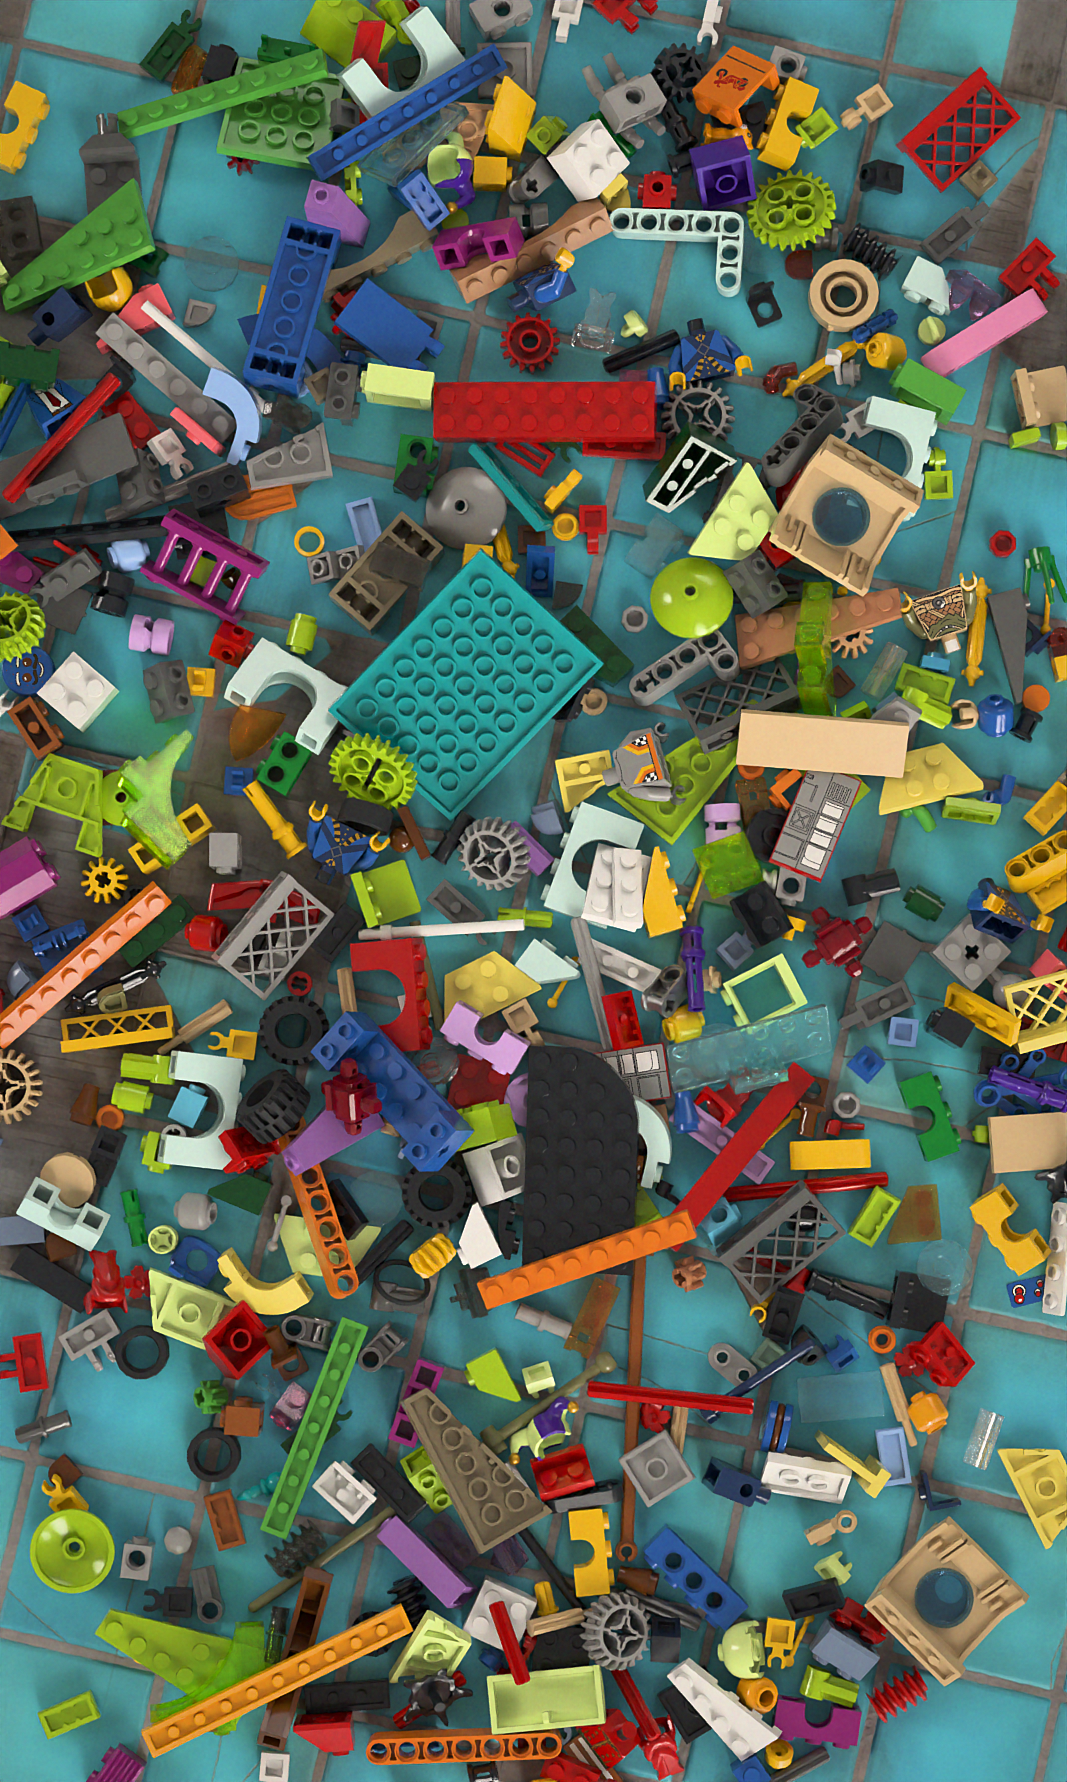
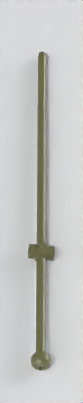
M604 1351L599 1353L595 1359V1364L497 1431L492 1424L479 1433L483 1440L481 1443H484L496 1456L508 1448L504 1440L530 1423L538 1414L544 1413L556 1398L561 1396L567 1397L602 1372L604 1374L613 1372L616 1369L617 1362L610 1352ZM391 1506L384 1509L252 1601L248 1606L249 1611L257 1612L303 1580L306 1566L321 1568L380 1527L386 1519L396 1516L395 1510Z

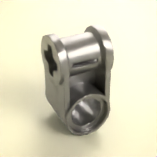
M542 154L532 159L523 168V171L508 185L507 195L512 203L524 204L529 199L538 197L559 176Z
M675 964L669 965L660 972L659 976L642 994L641 1007L643 1010L648 1012L657 1011L666 1018L671 1017L680 1004L688 997L686 975L682 967Z
M291 1313L284 1318L281 1331L283 1336L291 1341L330 1350L331 1345L329 1341L332 1328L336 1327L337 1322L321 1317ZM292 1319L298 1320L302 1325V1330L297 1334L289 1333L286 1328L288 1321ZM323 1327L324 1330H323L322 1338L319 1339L320 1331H321V1328Z
M390 1320L359 1353V1366L366 1372H375L380 1369L409 1341L407 1337L403 1338L392 1327L393 1323ZM386 1334H388V1335L396 1342V1344H394V1343L386 1336ZM368 1351H373L377 1353L379 1362L375 1366H367L363 1362V1355Z

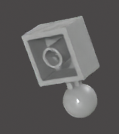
M970 913L929 953L961 986L972 992L986 979L993 986L992 995L995 1002L1007 1009L1003 986L1024 981L1018 975L1004 974L997 968L1011 951L998 938L974 929ZM965 947H973L975 949V958L970 957L967 959L965 957L967 954ZM1024 990L1011 993L1013 1003L1022 1006L1028 997V993Z

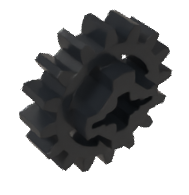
M673 43L669 49L663 48L654 60L655 67L652 69V73L658 75L655 81L657 84H661L660 90L662 93L665 91L669 93L668 100L675 96L678 103L681 104L685 98L688 103L695 99L692 89L708 73L706 70L710 66L709 62L703 63L702 61L704 53L695 54V46L688 50L686 43H682L678 49L677 45Z

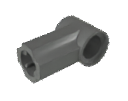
M379 1280L386 1293L400 1300H414L424 1293V1290L402 1287L398 1286L397 1283ZM373 1282L369 1308L386 1312L397 1310L423 1315L426 1299L413 1306L397 1305L385 1299L377 1291Z
M210 1565L190 1571L198 1605L197 1615L206 1624L217 1622L225 1613V1604L221 1597L215 1565ZM212 1602L217 1605V1616L210 1617L205 1613L204 1607L206 1603Z

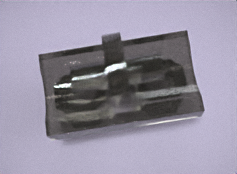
M278 395L277 402H264L263 417L273 420V424L281 426L292 434H300V428L308 426L311 422L312 411L305 404H298L285 395Z
M468 1267L457 1270L461 1282L453 1284L456 1295L449 1297L450 1303L459 1301L461 1311L469 1309L472 1319L487 1316L488 1311L494 1308L486 1309L477 1286L478 1281L490 1277L487 1267L472 1269Z

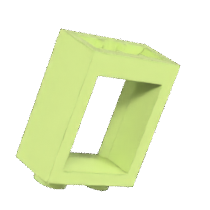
M368 363L367 371H362L360 387H362V393L365 394L367 402L432 411L434 382L436 381L434 372Z
M783 954L723 983L722 987L724 990L720 991L726 1006L732 1005L736 1012V1015L732 1017L739 1031L744 1029L747 1034L808 1003ZM774 966L792 1003L750 1024L732 987Z

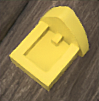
M621 173L600 193L599 200L609 212H613L618 208H631L630 195L627 189L628 180Z

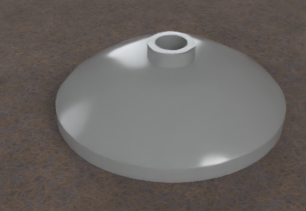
M473 467L456 468L442 475L433 485V490H430L426 503L427 521L433 534L444 544L459 550H464L465 544L486 545L491 542L502 529L507 514V502L503 491L485 471ZM463 501L465 508L462 511H458L457 506Z

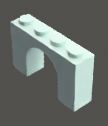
M427 6L419 7L399 23L417 48L421 59L419 76L411 87L400 92L388 89L380 82L363 58L354 60L336 75L368 120L465 61V58Z
M875 396L867 398L860 425L891 433L902 442L907 454V463L901 477L922 488L924 482V474L921 473L923 464L928 462L931 453V447H928L930 436H934L938 421L934 420L936 412ZM844 491L841 506L864 512L861 502L853 494ZM909 512L902 522L909 521L910 517H914L915 513Z
M261 638L228 683L224 698L248 712L262 691L272 684L289 683L299 687L310 698L312 710L299 727L295 741L319 755L341 724L328 711V708L348 687L331 680L322 671L308 666L299 657L285 652L276 643Z
M585 802L581 803L580 808L574 806L569 822L574 823L571 833H564L560 848L564 849L561 860L555 858L550 874L555 875L551 885H545L541 900L545 901L544 908L572 918L582 916L587 891L583 890L576 883L572 874V861L577 851L584 845L595 841L607 842L625 849H636L645 824ZM587 920L588 924L607 929L608 925Z
M172 1050L168 1078L201 1082L208 1086L217 1098L218 1115L213 1126L198 1136L187 1137L161 1133L157 1156L158 1162L223 1170L232 1160L225 1152L218 1136L225 1130L238 1128V1121L235 1118L236 1110L242 1100V1094L239 1092L240 1081L244 1080L246 1073L243 1059Z

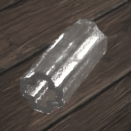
M887 642L860 691L880 702L908 652L894 643Z
M980 1408L963 1458L964 1463L987 1470L1004 1416Z

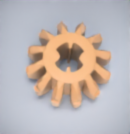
M873 628L854 633L853 636L856 635L857 638H853L851 642L846 640L847 636H839L827 640V643L837 644L831 650L833 653H836L839 649L843 650L841 654L842 659L847 657L848 651H850L852 659H856L858 657L857 650L862 654H866L868 650L865 645L873 643L871 638L866 637V635L873 633Z

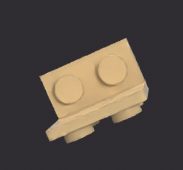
M1065 366L1027 373L1026 368L1014 371L1010 379L1022 430L1067 421V373Z

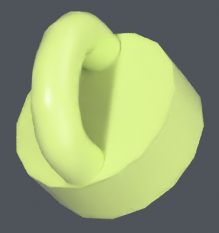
M630 310L624 315L627 323L621 329V336L626 338L635 333L641 338L648 332L647 325L635 310Z
M927 317L918 327V337L925 345L934 346L939 344L946 333L943 321L936 317Z

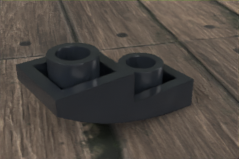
M501 1200L498 1214L499 1241L504 1258L510 1260L511 1254L517 1255L520 1238L515 1237L516 1231L506 1229V1225H512L516 1209L510 1208L511 1201Z

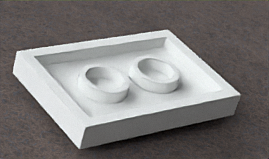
M598 843L581 918L613 926L612 851L614 847ZM641 854L642 896H644L651 857ZM613 926L632 932H635L637 929L630 927Z
M768 1452L760 1480L762 1481V1486L771 1489L774 1493L842 1504L851 1479L852 1469L840 1462H824L815 1460L812 1457L801 1458L790 1456L786 1453Z

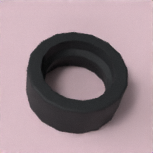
M345 798L337 820L363 833L374 835L380 831L378 836H386L394 814L390 810L369 801Z
M138 1325L128 1329L118 1339L115 1347V1360L119 1369L126 1376L134 1379H148L157 1375L166 1366L169 1359V1344L166 1336L154 1331L153 1327L149 1325ZM137 1336L152 1338L159 1349L157 1361L146 1369L132 1366L126 1357L128 1343Z
M209 1427L200 1431L191 1440L187 1449V1463L191 1472L197 1478L206 1482H220L229 1478L235 1472L241 1460V1447L238 1439L234 1435H224V1429L221 1427ZM210 1438L223 1440L230 1449L229 1463L224 1469L219 1471L205 1469L198 1460L200 1445Z

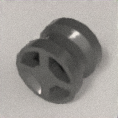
M832 224L831 228H824V237L815 236L814 251L828 249L830 252H836L838 224Z

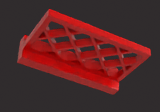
M979 67L895 145L901 153L905 152L940 193L1021 119L1017 112L986 78L988 74L982 67ZM982 87L990 93V105L976 104L977 91ZM972 97L971 104L966 103ZM959 108H971L970 123L957 122V110ZM976 109H990L989 124H975ZM995 110H1004L1011 120L1006 125H994ZM952 116V122H945ZM940 126L951 127V142L937 141V129ZM956 127L970 128V143L956 142ZM975 128L989 129V141L985 144L975 143ZM994 129H1000V130L994 135ZM930 135H932V141L926 140ZM920 145H932L931 160H922L914 150ZM937 145L951 146L950 161H936ZM955 146L969 147V159L966 162H955ZM974 148H980V149L974 154ZM936 165L950 166L949 178L944 183L935 175ZM955 166H961L956 172H954Z

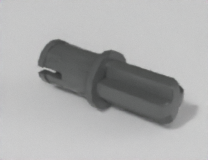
M64 1410L46 1418L40 1416L39 1420L17 1427L15 1429L16 1439L22 1444L42 1436L48 1438L51 1433L72 1427L70 1415L67 1410Z

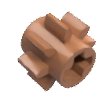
M691 1255L674 1262L677 1268L672 1271V1278L679 1288H684L685 1292L704 1286L702 1279L706 1277L707 1272L705 1265L700 1260H694V1256Z

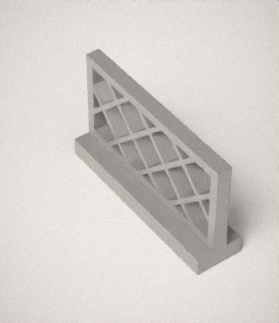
M281 871L211 958L265 1001L335 914L297 883L293 877ZM295 888L302 895V906L288 907L287 897ZM307 899L311 903H313V905H307ZM318 908L325 914L319 923H308V909ZM303 910L304 925L290 927L289 911ZM284 912L285 927L270 929L271 916L274 913ZM304 929L305 940L302 944L291 946L290 931ZM285 932L286 947L272 948L271 933ZM266 934L267 949L253 950L252 939L256 935ZM286 951L287 962L284 966L273 968L272 953ZM267 953L268 968L254 970L253 955ZM248 955L249 971L238 972L231 966L239 956ZM269 973V984L263 991L255 986L254 974ZM244 975H250V981Z

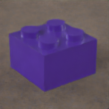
M743 135L689 149L696 193L703 211H712L757 199L750 153Z

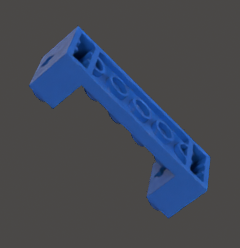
M287 216L243 368L246 385L295 398L299 397L305 376L304 362L330 270L335 269L341 249V230Z
M346 1011L311 1050L315 1058L329 1072H340L341 1061L346 1058L356 1060L359 1073L367 1075L370 1083H376L377 1098L382 1102L380 1113L408 1143L401 1152L419 1172L439 1171L475 1131L367 1013Z

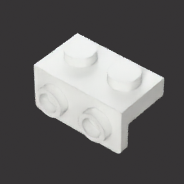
M343 1460L340 1464L333 1461L311 1487L348 1521L354 1524L377 1499L372 1495L376 1490L364 1479L359 1483L352 1476L355 1471Z

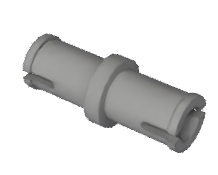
M520 1302L514 1319H519L536 1326L540 1332L545 1330L563 1337V1339H567L573 1324L551 1315L550 1311L546 1309L541 1311L523 1302Z

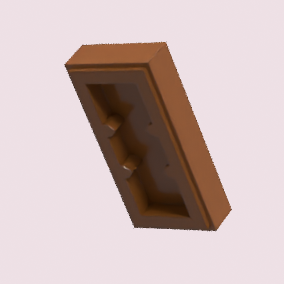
M229 1488L204 1496L218 1551L246 1544L247 1541L232 1489Z

